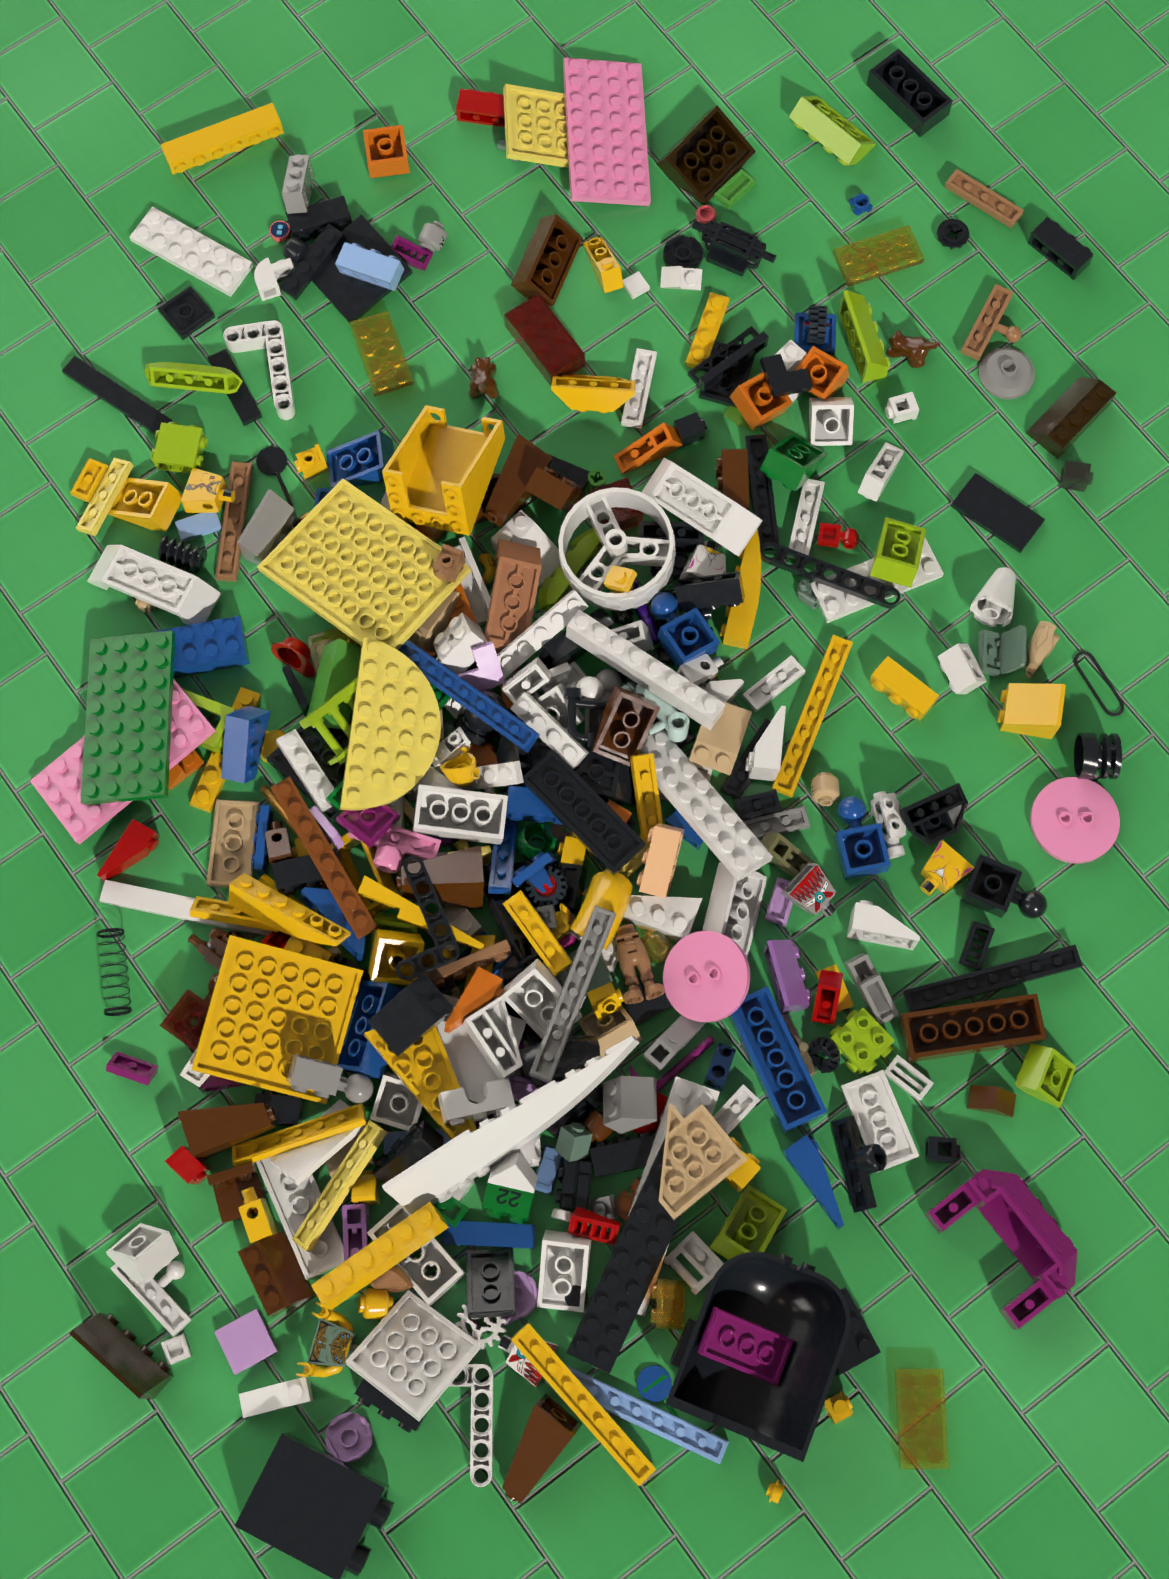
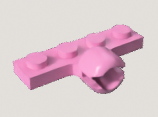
M392 826L374 844L377 847L373 864L381 871L396 873L404 856H416L422 860L437 857L441 840ZM349 832L348 837L359 840L356 836Z

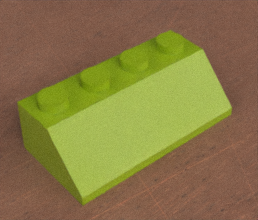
M802 96L789 116L794 121V126L808 132L810 139L816 142L819 141L825 151L830 154L834 153L838 157L837 160L845 166L857 164L877 144L819 96Z
M845 290L841 298L839 315L862 383L885 378L888 369H890V361L888 356L885 357L884 343L878 337L877 323L872 320L871 305L866 302L865 296Z

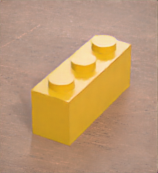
M889 656L878 666L869 680L871 686L876 691L886 694L893 704L900 705L911 718H917L919 721L933 707L939 697L936 692Z

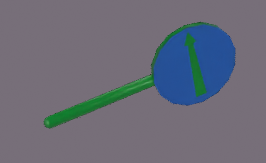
M660 1366L644 1368L637 1378L639 1394L645 1400L650 1402L662 1400L666 1405V1397L672 1388V1380L669 1373ZM666 1405L670 1413L679 1418L673 1407Z

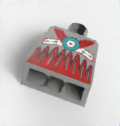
M808 862L781 892L784 897L808 914L817 915L821 911L826 917H829L836 910V907L830 902L836 891L818 864Z

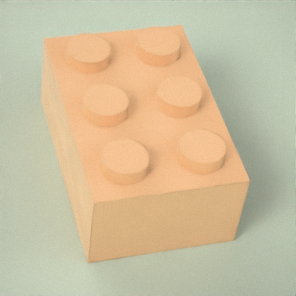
M658 823L652 829L650 828L647 842H651L650 848L645 850L642 859L645 869L639 873L637 885L640 886L639 892L663 898L668 896L685 829Z

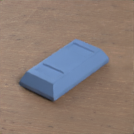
M544 1144L541 1161H539V1166H537L535 1172L538 1176L535 1190L552 1195L558 1179L559 1165L563 1164L564 1157L555 1151L556 1147Z

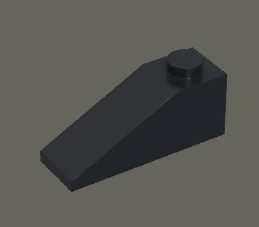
M511 707L507 708V711H508V712H510L512 715H514V716L517 717L519 720H521V719L510 709ZM501 734L497 752V764L520 760L522 775L524 776L533 768L531 749L527 753Z

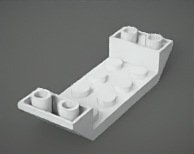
M663 458L641 492L738 557L763 521L735 501L666 458Z
M107 545L88 579V583L104 590H108L111 587L175 614L187 625L207 622L221 595L220 592L199 577L123 545Z

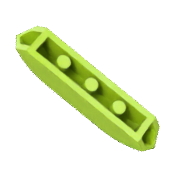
M156 362L146 364L144 370L148 384L155 387L231 394L236 393L243 382L233 371L216 366Z
M594 528L580 534L571 543L574 550L570 549L566 554V562L578 579L603 547ZM561 566L555 569L553 577H546L539 592V610L547 612L571 591L572 588L566 580Z

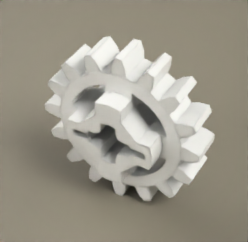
M462 1305L465 1311L464 1313H457L461 1321L457 1322L456 1326H461L462 1331L480 1343L481 1349H485L486 1343L490 1347L495 1346L494 1339L497 1341L502 1340L499 1333L507 1331L502 1327V1324L508 1322L507 1319H502V1316L496 1317V1323L492 1317H484V1322L491 1326L480 1328V1324L473 1319L482 1318H468L467 1305ZM467 1323H469L473 1329L472 1334L468 1330ZM485 1332H494L490 1337L482 1339Z

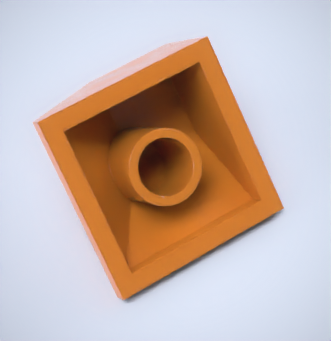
M814 346L796 369H807L813 385L809 392L824 401L838 393L849 377L848 365Z

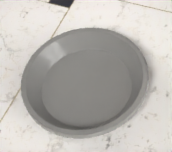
M1002 347L990 351L984 356L979 366L978 374L982 386L988 393L997 398H1019L1030 390L1035 380V368L1032 361L1026 354L1014 348Z

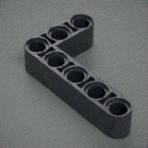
M416 856L407 858L403 867L435 947L398 963L396 973L399 978L407 981L417 978L423 973L426 974L456 961L460 955L459 946L424 862ZM412 861L419 862L421 865L419 872H409V863ZM421 882H426L430 887L428 893L424 895L417 892V886ZM430 903L438 906V913L434 916L427 915L425 911L426 906ZM439 924L447 927V934L444 937H437L434 934V929ZM449 945L456 949V955L450 959L443 955V949ZM427 954L432 955L435 959L434 965L429 968L424 967L422 964V958ZM406 963L413 966V973L408 977L403 976L400 971L402 965Z

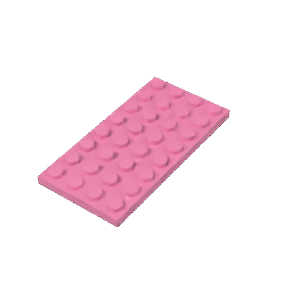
M564 58L563 75L571 201L649 206L651 194L642 64Z
M174 678L169 770L216 732ZM85 735L30 780L79 845L132 802L125 801L83 805L81 803Z

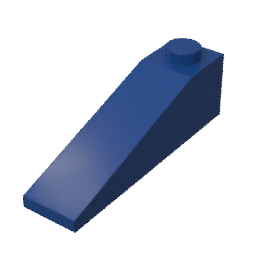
M805 1135L782 1154L835 1227L840 1229L844 1226L821 1154L818 1151L820 1146L813 1137L809 1139Z

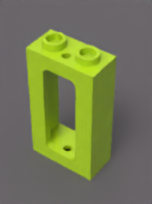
M183 689L197 707L221 716V720L215 729L216 732L199 746L223 755L225 718L227 714L236 711V709Z

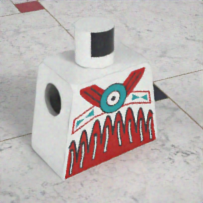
M504 1335L498 1347L510 1354L505 1363L537 1387L542 1378L541 1374L510 1340L511 1337ZM545 1341L555 1353L558 1345Z

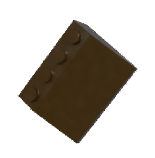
M716 105L708 110L657 162V166L669 180L699 203L705 205L714 196V193L756 151L719 106Z
M99 1313L69 1333L139 1399H155L174 1377L169 1372L171 1368L164 1361L160 1360L158 1362L152 1357L154 1352L145 1344L140 1346L135 1341L136 1335L129 1329L123 1330L118 1326L120 1321L111 1313L108 1315Z

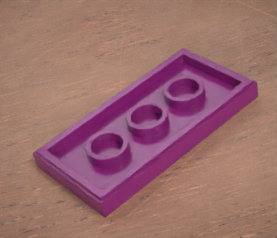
M713 1306L696 1353L778 1386L794 1340Z

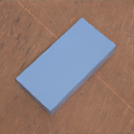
M199 513L175 521L180 539L184 542L222 530L217 513Z

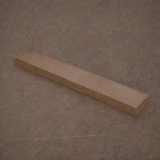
M231 462L228 489L235 490V500L225 504L215 574L217 581H238L241 550L237 541L245 529L253 473L252 463Z

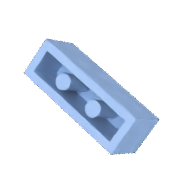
M344 242L335 263L340 273L392 291L396 290L404 272L400 259L392 255H389V257L384 256L375 249L367 250L357 243L349 244Z

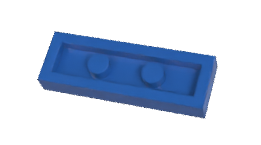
M261 805L260 812L256 814L258 833L254 834L253 843L256 846V851L251 857V867L254 868L258 875H267L269 856L265 832L270 831V823L273 822L274 813L269 805Z

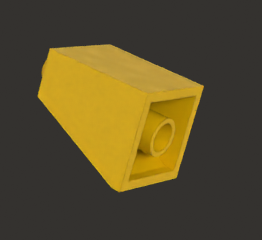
M1009 683L1006 690H1002L1000 702L1003 703V710H999L997 723H1001L1000 731L1052 739L1061 726L1066 685Z

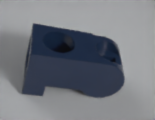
M722 1043L718 1044L703 1084L721 1091L723 1090L735 1055V1048Z

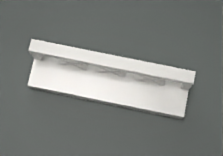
M464 536L459 538L460 545L454 548L463 551L465 564L471 569V572L461 582V585L477 624L481 626L487 622L491 598Z

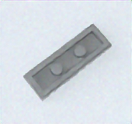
M805 806L743 821L759 841L763 839L766 832L784 835L810 828Z

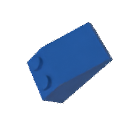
M377 430L328 450L327 459L331 488L333 489L342 478L353 486L383 482L382 470L394 454L393 439L382 431Z

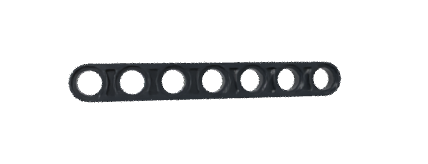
M767 542L761 547L762 561L772 566L888 609L895 608L900 601V592L892 586L774 542ZM771 548L775 550L776 555L770 558L764 554V551ZM786 556H793L796 562L793 565H788L784 562V558ZM812 563L816 570L814 572H807L804 569V565ZM826 571H833L836 577L833 580H828L825 578L824 573ZM852 578L855 580L856 585L851 588L847 587L844 584V580ZM866 586H873L876 589V593L868 595L864 588ZM887 593H892L896 596V601L892 603L887 602L884 596Z

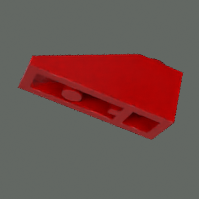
M132 819L97 876L105 882V880L112 879L139 862L156 849L159 844V835L149 827Z

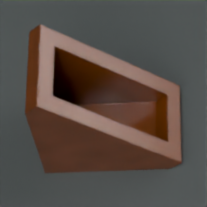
M971 1085L967 1109L1013 1117L1016 1094L996 1086Z

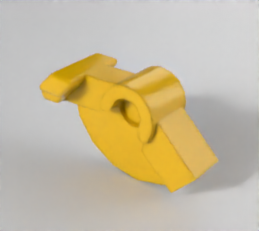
M563 903L559 905L560 911L556 912L558 928L550 929L558 942L565 935L570 934L571 925L569 924L570 910Z

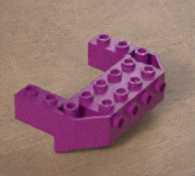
M982 1169L925 1213L924 1216L939 1234L973 1207L979 1210L1035 1281L999 1310L1010 1326L1016 1330L1024 1326L1053 1301L1064 1296L1075 1285L1078 1250L1074 1247L1071 1239L1058 1227L1056 1220L1046 1212L1040 1200L1030 1192L1022 1178L1018 1177L1015 1173Z

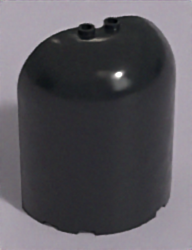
M764 1252L742 1253L725 1262L714 1275L666 1405L709 1423L716 1424L804 1462L849 1336L851 1325L849 1306L837 1285L824 1275L815 1272L816 1267L804 1262H802L801 1266L792 1263L793 1258L781 1253L779 1257ZM713 1306L794 1340L778 1386L696 1353Z

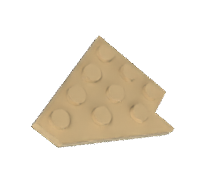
M672 1103L668 1107L659 1202L673 1220L747 1161V1158L703 1104L685 1118L681 1116Z

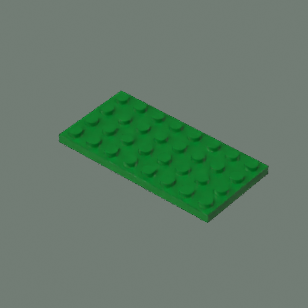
M172 630L90 639L81 803L83 805L168 798L175 633Z

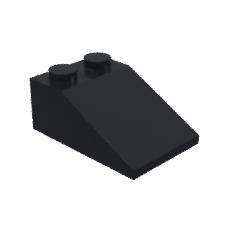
M423 973L377 1012L368 1023L392 1052L399 1057L446 1019L454 1008L426 974Z

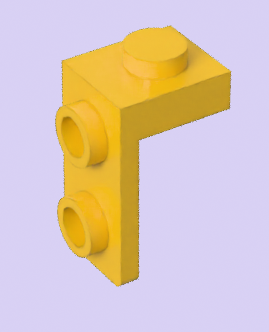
M612 565L603 584L611 593H629L633 589L632 584L637 573L633 569Z

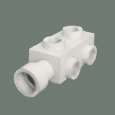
M886 791L874 793V799L870 801L872 807L871 814L875 817L876 824L881 823L882 829L887 831V835L884 833L883 835L888 847L889 859L905 855L903 845L900 844L899 839L907 834L906 825L899 812L900 803L896 799L895 793L886 794ZM877 808L881 810V814L877 812Z

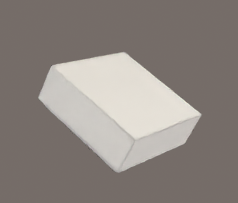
M639 271L623 280L624 289L632 300L650 290V286Z
M184 1333L161 1342L168 1365L192 1357Z

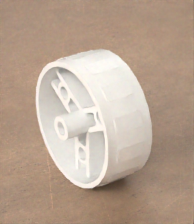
M612 487L598 490L585 496L566 515L558 539L559 559L569 585L584 601L604 610L625 611L648 603L663 590L673 572L676 556L675 537L669 518L662 507L652 498L636 490ZM623 507L641 511L651 517L661 527L667 540L627 537L620 529L611 508ZM589 517L603 547L578 579L566 562V552L573 532L582 521ZM603 519L609 520L606 524L599 523ZM628 547L640 549V552L628 553ZM647 550L654 551L651 555H647L644 552ZM606 557H608V567L602 564ZM628 564L662 567L651 581L640 588L629 591V593L602 592L606 587L603 584L605 577L612 565L624 568ZM597 572L603 573L599 578L593 577Z

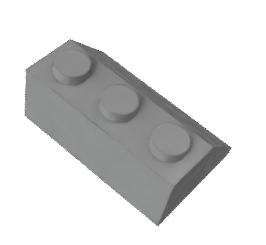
M270 489L266 492L237 541L244 559L256 565H259L277 547L297 521L294 508Z

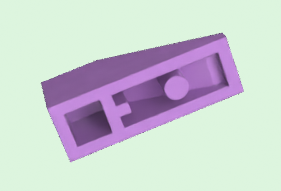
M369 1204L342 1205L344 1261L370 1244V1236L367 1234L370 1230Z

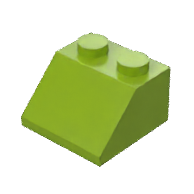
M1031 1043L1021 1070L1017 1075L1015 1086L1032 1097L1061 1108L1076 1066L1054 1048Z

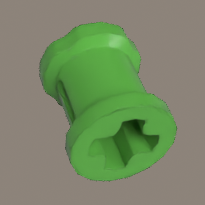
M594 469L588 474L589 492L594 493L598 490L606 489V474L603 470Z

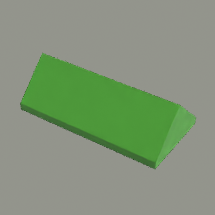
M340 638L323 647L308 714L358 677L361 648ZM341 702L338 705L340 707L339 711L350 724L353 710L348 703ZM327 713L322 717L324 719L323 723L327 728L341 729L332 715L329 716Z

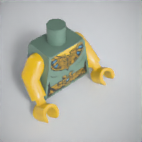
M320 1302L316 1303L321 1306L320 1313L312 1312V1315L319 1318L309 1357L307 1362L297 1363V1365L304 1366L302 1374L296 1373L298 1377L325 1378L340 1373L343 1367H348L346 1360L359 1346L354 1344L357 1334L353 1333V1325L342 1313L326 1308Z

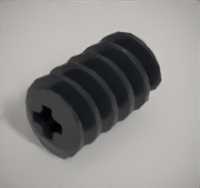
M165 535L159 547V560L164 563L167 562L169 565L175 564L177 568L182 567L184 570H190L194 574L198 573L206 561L207 550L204 549L200 554V547L196 546L192 551V544H188L184 548V541H180L176 545V538H172L169 543V536Z

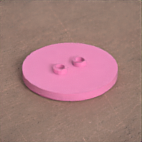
M1066 777L1051 782L1038 794L1031 808L1030 825L1034 838L1046 853L1066 863L1081 864L1098 859L1111 848L1119 833L1120 816L1115 801L1103 787L1088 779Z
M699 931L689 934L672 948L666 959L663 970L665 993L674 1009L690 1020L716 1022L725 1019L740 1007L747 995L750 985V967L747 957L742 948L733 939L724 934L713 931Z

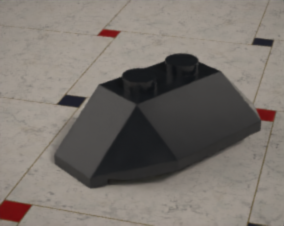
M957 783L900 809L899 812L908 831L927 847L958 832L968 801L960 784Z

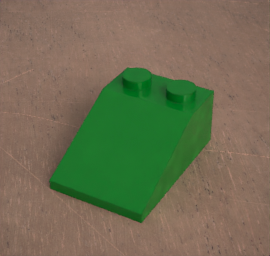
M792 433L769 449L760 470L768 478L776 479L783 483L785 488L796 491L805 484L827 457L828 453Z

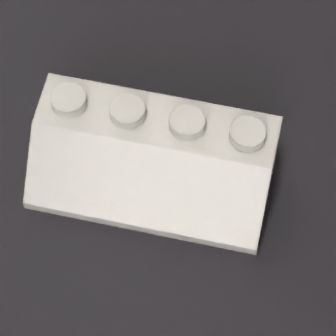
M419 784L412 831L427 836L501 845L504 837L508 796Z
M719 862L702 931L718 932L730 937L742 948L748 959L767 877L754 871L740 881H737L723 863Z

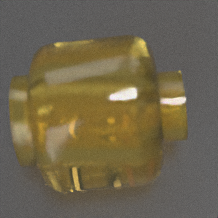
M660 931L646 932L641 937V940L646 947L650 962L663 963L671 951L672 942Z

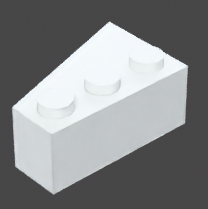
M631 895L623 922L679 942L690 934L700 909L702 898H663L659 896Z
M504 995L466 1018L462 1024L498 1080L510 1077L523 1066Z

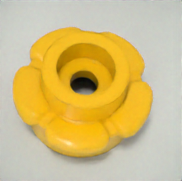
M779 1479L776 1483L771 1481L766 1492V1496L770 1497L769 1503L771 1501L779 1503L786 1486L779 1483Z

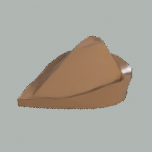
M396 1265L370 1283L372 1288L386 1289L388 1292H399L414 1286Z

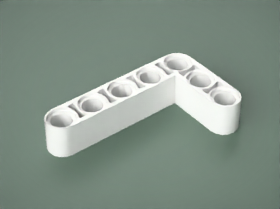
M276 320L231 326L225 329L223 337L230 352L239 353L267 348L273 400L278 417L283 420L293 418L295 415V403L286 337L282 324ZM281 387H286L284 390H278ZM285 405H288V406H289V407H287V408H285V409H281L282 406H285Z
M467 1364L463 1369L465 1379L459 1383L453 1381L449 1387H471L470 1478L475 1486L485 1487L493 1478L494 1373L488 1365ZM481 1368H485L489 1372L488 1380L483 1383L479 1382L476 1378V1373ZM480 1393H485L489 1397V1403L485 1407H479L476 1403V1397ZM479 1418H485L488 1421L489 1427L487 1431L479 1432L476 1429V1421ZM479 1443L487 1445L489 1450L487 1456L479 1457L476 1454L475 1448ZM483 1468L488 1472L486 1482L481 1483L476 1480L475 1472L477 1469Z

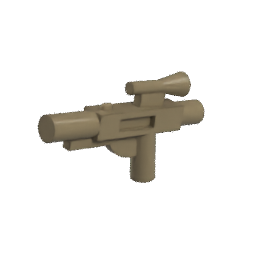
M782 1014L810 1076L815 1075L817 1071L807 1052L808 1044L802 1042L788 1015Z

